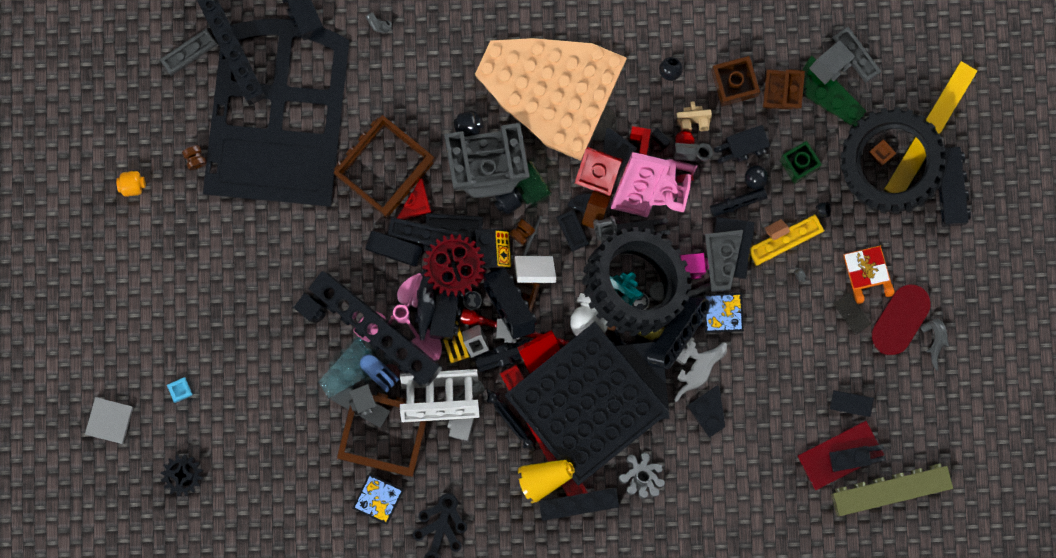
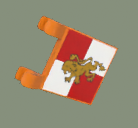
M881 245L843 254L856 304H862L865 300L861 289L882 284L885 296H893L894 288L889 277Z

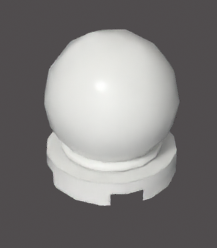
M580 293L577 302L581 306L576 308L571 315L570 326L573 334L577 336L594 321L606 332L608 328L606 326L607 321L603 317L600 320L596 317L598 314L595 308L591 309L588 305L591 302L590 298Z

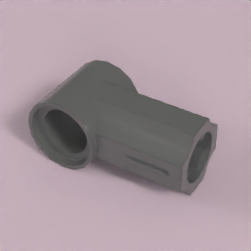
M675 143L673 160L704 164L710 159L713 151L711 146L705 143L700 145ZM704 150L707 156L705 158L701 157L698 151Z

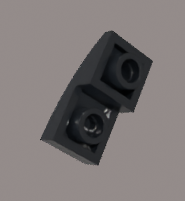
M833 390L830 409L871 417L874 398Z

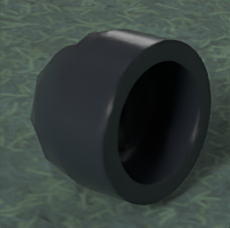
M822 202L816 206L815 209H818L816 214L819 217H830L831 207L829 202Z

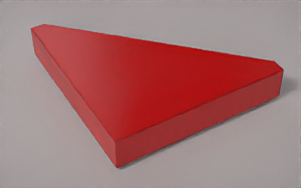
M419 179V182L398 215V219L407 220L431 213L423 179Z

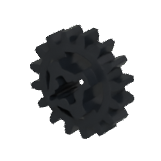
M176 455L175 461L169 458L170 464L163 465L166 471L161 472L162 475H165L161 482L167 483L164 487L165 489L171 488L170 494H174L177 491V496L181 497L182 492H184L185 496H189V491L196 492L195 486L201 487L198 481L204 480V477L199 476L203 469L197 468L200 465L199 462L193 463L194 457L187 460V455H183L182 459L179 455ZM179 464L177 469L171 471L175 465ZM189 465L193 468L195 474L190 472L188 469ZM183 472L184 474H186V478H182L181 481V478L178 477L179 473L181 474ZM170 478L175 480L176 487L172 484ZM192 480V484L185 488L186 484Z

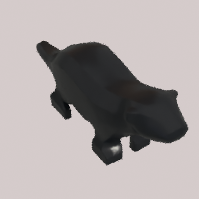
M428 270L421 272L423 278L421 279L416 297L418 303L414 322L419 324L420 340H425L436 302V290L433 289L435 283L428 284L427 281L431 277L424 276Z

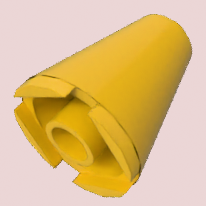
M567 460L524 465L518 468V474L521 473L522 478L519 479L520 486L525 497L532 499L531 503L540 501L573 477L575 472L572 463Z

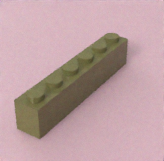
M940 463L929 466L930 470L924 472L922 468L911 470V475L904 476L903 473L892 475V479L887 481L882 477L874 479V484L866 485V482L854 484L855 488L847 490V486L835 489L836 493L831 494L836 515L839 517L953 489L948 467H942Z

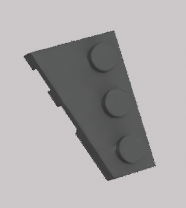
M743 230L705 234L712 292L731 290Z

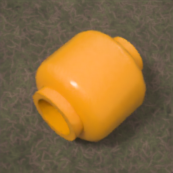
M138 171L123 172L116 179L117 190L125 197L140 195L142 188H146L145 178L141 177Z

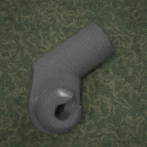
M373 12L365 17L375 32L388 33L391 30L392 23L389 20H386V22L378 21Z

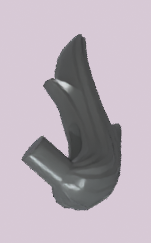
M932 319L920 327L923 333L931 329L935 332L934 343L926 352L931 353L933 367L938 371L940 350L944 345L949 347L945 324L940 319Z

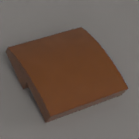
M788 69L786 71L766 70L763 108L801 109L805 71Z

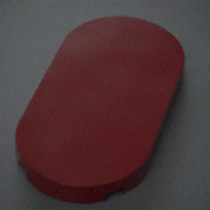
M913 284L902 286L890 299L871 332L873 345L880 353L896 355L903 352L910 344L931 307L930 297L922 287Z

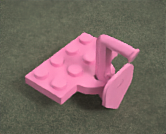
M632 152L612 200L611 209L648 217L653 205H667V207L674 211L684 212L691 185V175L687 174L682 186H679L675 181L676 169L694 175L698 165L673 159L664 160Z

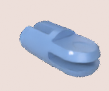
M367 354L362 357L360 361L361 369L387 393L389 391L388 386L393 387V381L398 382L399 378L376 356Z

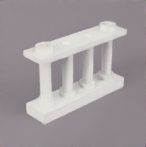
M477 369L440 371L429 386L417 384L413 380L414 376L411 373L400 374L402 389H407V404H400L402 422L479 418L478 400H473L472 385L478 382ZM465 385V400L453 401V386ZM445 386V402H434V387ZM426 387V403H414V388Z

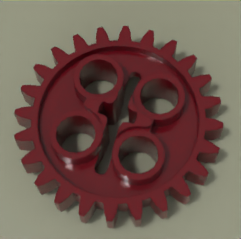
M451 234L449 240L444 235L443 242L436 239L438 245L430 244L432 252L426 251L429 258H423V261L428 263V265L422 266L424 270H428L424 276L431 277L427 281L428 284L435 283L433 289L440 288V294L447 291L448 297L451 295V292H454L455 297H458V292L460 291L465 296L466 289L473 292L471 286L478 287L476 280H483L479 274L485 273L481 266L486 265V262L480 261V259L484 258V254H478L481 248H474L475 241L469 244V237H466L463 241L461 234L458 235L457 239ZM449 249L452 252L455 263L458 264L457 270L461 278L460 282L457 281L455 272L450 267L452 263L447 252ZM458 249H464L466 252L462 258L455 256ZM441 255L447 257V261L444 264L437 263V258ZM465 267L472 269L471 274L468 276L461 274L462 269ZM451 273L453 280L451 282H444L443 276Z

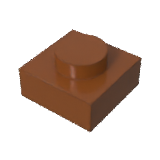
M883 139L869 151V154L882 167L896 152Z

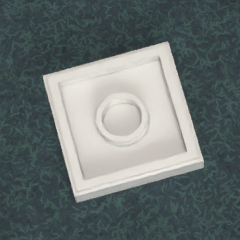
M515 256L514 263L518 283H556L553 256Z

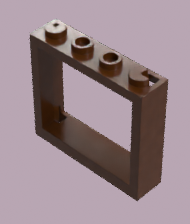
M382 115L371 123V129L368 132H364L359 137L358 141L360 142L347 151V157L343 162L339 161L333 173L340 181L388 219L419 182V179L436 162V159ZM386 127L424 159L385 206L382 207L344 176V174L380 131Z
M377 392V396L372 395L374 401L398 408H400V404H407V399L396 397V400L388 399L389 395ZM350 406L337 459L413 477L426 421H420L409 468L345 452L355 412L352 411Z

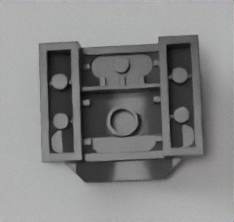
M520 123L502 125L501 131L465 137L463 131L444 134L453 189H463L473 198L497 196L512 193L519 181L529 178Z

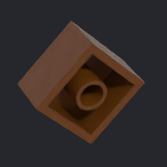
M750 56L712 67L711 72L722 107L759 96L760 89Z

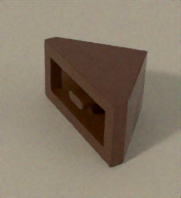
M593 190L581 225L594 229L593 221L595 219H604L611 196Z

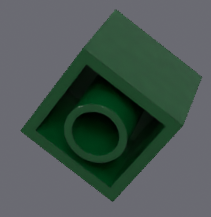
M807 141L782 155L779 160L794 185L818 171L822 166Z

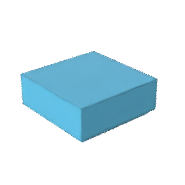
M185 377L167 385L174 403L193 396Z

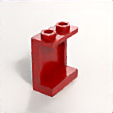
M632 126L630 141L641 143L639 154L647 155L651 129Z

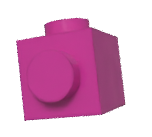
M704 253L680 256L681 260H686L688 264L685 270L690 272V279L702 278V275L706 273V269H709L708 258H704Z

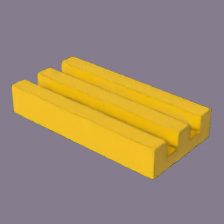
M460 328L458 337L464 352L463 356L460 355L455 337L452 343L457 358H453L448 340H443L451 364L470 358L463 342Z

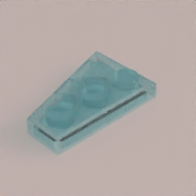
M360 337L355 340L319 380V384L328 399L368 377L360 367L362 357L369 354Z

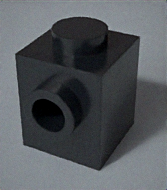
M305 292L293 307L309 322L314 323L323 320L326 316L325 312L328 310L324 303L317 301L310 293Z

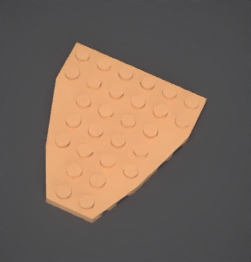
M535 38L492 40L484 53L475 76L483 83L489 93L495 97L500 106L519 123L521 122L532 134L537 136L544 145L581 161L627 58L593 43Z

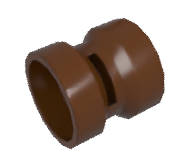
M199 145L182 151L183 157L187 159L189 170H196L206 165L205 158L201 156L202 151Z
M520 219L517 223L518 226L512 229L509 235L524 246L527 238L533 235L536 230L526 221Z

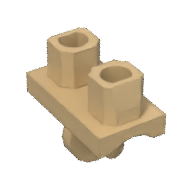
M691 101L690 107L683 108V112L677 113L676 122L681 131L691 132V124H698L699 131H708L712 113L711 110H703L702 106L695 107V102Z

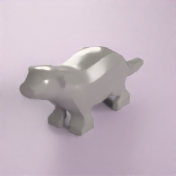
M723 342L716 348L703 353H698L696 348L693 349L689 357L696 361L687 374L682 369L678 375L677 380L686 382V384L677 393L674 399L675 402H678L685 392L697 389L708 381L714 364L726 355L727 343Z

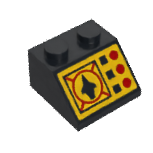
M481 229L471 232L472 242L475 241L476 243L474 248L480 247L481 250L478 254H484V258L480 259V261L486 262V265L481 266L484 270L512 269L510 232L508 230Z

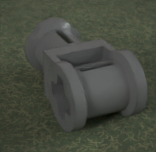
M609 216L608 219L604 220L595 219L593 221L597 240L601 241V243L611 234L617 232L614 216Z

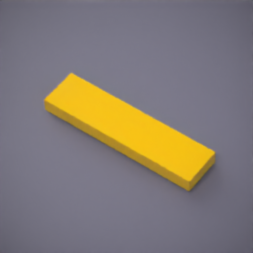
M816 214L789 227L790 232L776 240H772L770 237L752 246L750 256L755 265L758 266L823 233L824 229Z

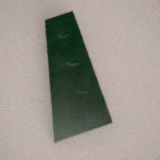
M811 55L802 71H805L803 96L855 128L858 124L857 121L863 117L866 110L837 80L834 82L830 80L824 84L809 69L816 61Z

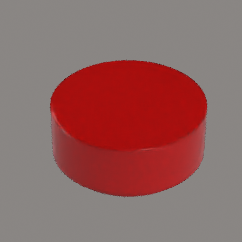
M681 131L676 135L675 143L694 144V137L688 131Z

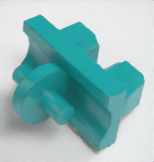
M633 272L628 275L622 273L620 276H610L614 290L617 294L621 291L624 294L621 299L632 306L637 299H641L644 295L636 289L638 283L635 281L636 274Z

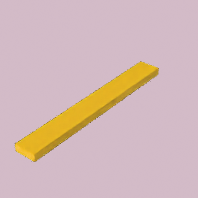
M962 61L926 118L929 123L935 126L939 134L977 73L976 69ZM914 138L884 189L886 192L899 193L906 191L925 160L926 152L918 138Z

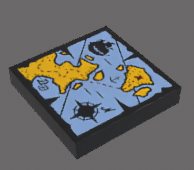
M742 293L703 294V298L708 299L710 304L709 312L704 318L705 333L744 331Z
M369 473L352 509L388 525L404 490Z

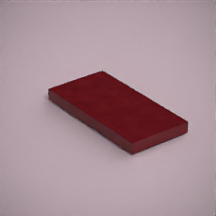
M864 421L797 457L816 491L860 468L832 472L830 452L863 446L871 447L879 444L867 421ZM882 450L869 451L870 459L884 456Z

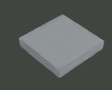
M95 397L85 435L123 444L133 407Z

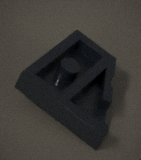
M607 127L603 153L623 160L619 171L620 174L628 163L632 152H636L638 148Z
M718 385L687 406L709 438L725 427Z

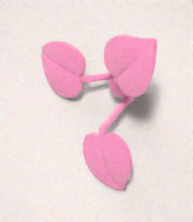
M418 273L408 278L399 287L397 299L404 305H397L394 308L389 323L392 324L394 320L400 324L407 323L417 337L412 342L433 360L437 361L442 353L440 339L430 338V330L427 329L425 340H420L419 334L409 320L410 313L408 308H410V305L417 308V290L423 278ZM376 312V313H378L381 317H383V318L386 320V318H385V316H384L383 314H381V313H379V312ZM376 324L371 327V333L373 335H375L378 332V326ZM354 331V333H355L359 338H361L362 340H364V341H366V342H370V340H369L366 336H364V338H362L361 336H359V335Z

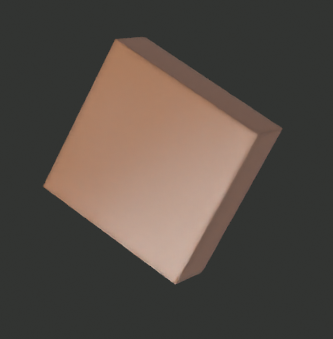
M782 219L765 227L766 233L772 240H776L790 232L789 227Z

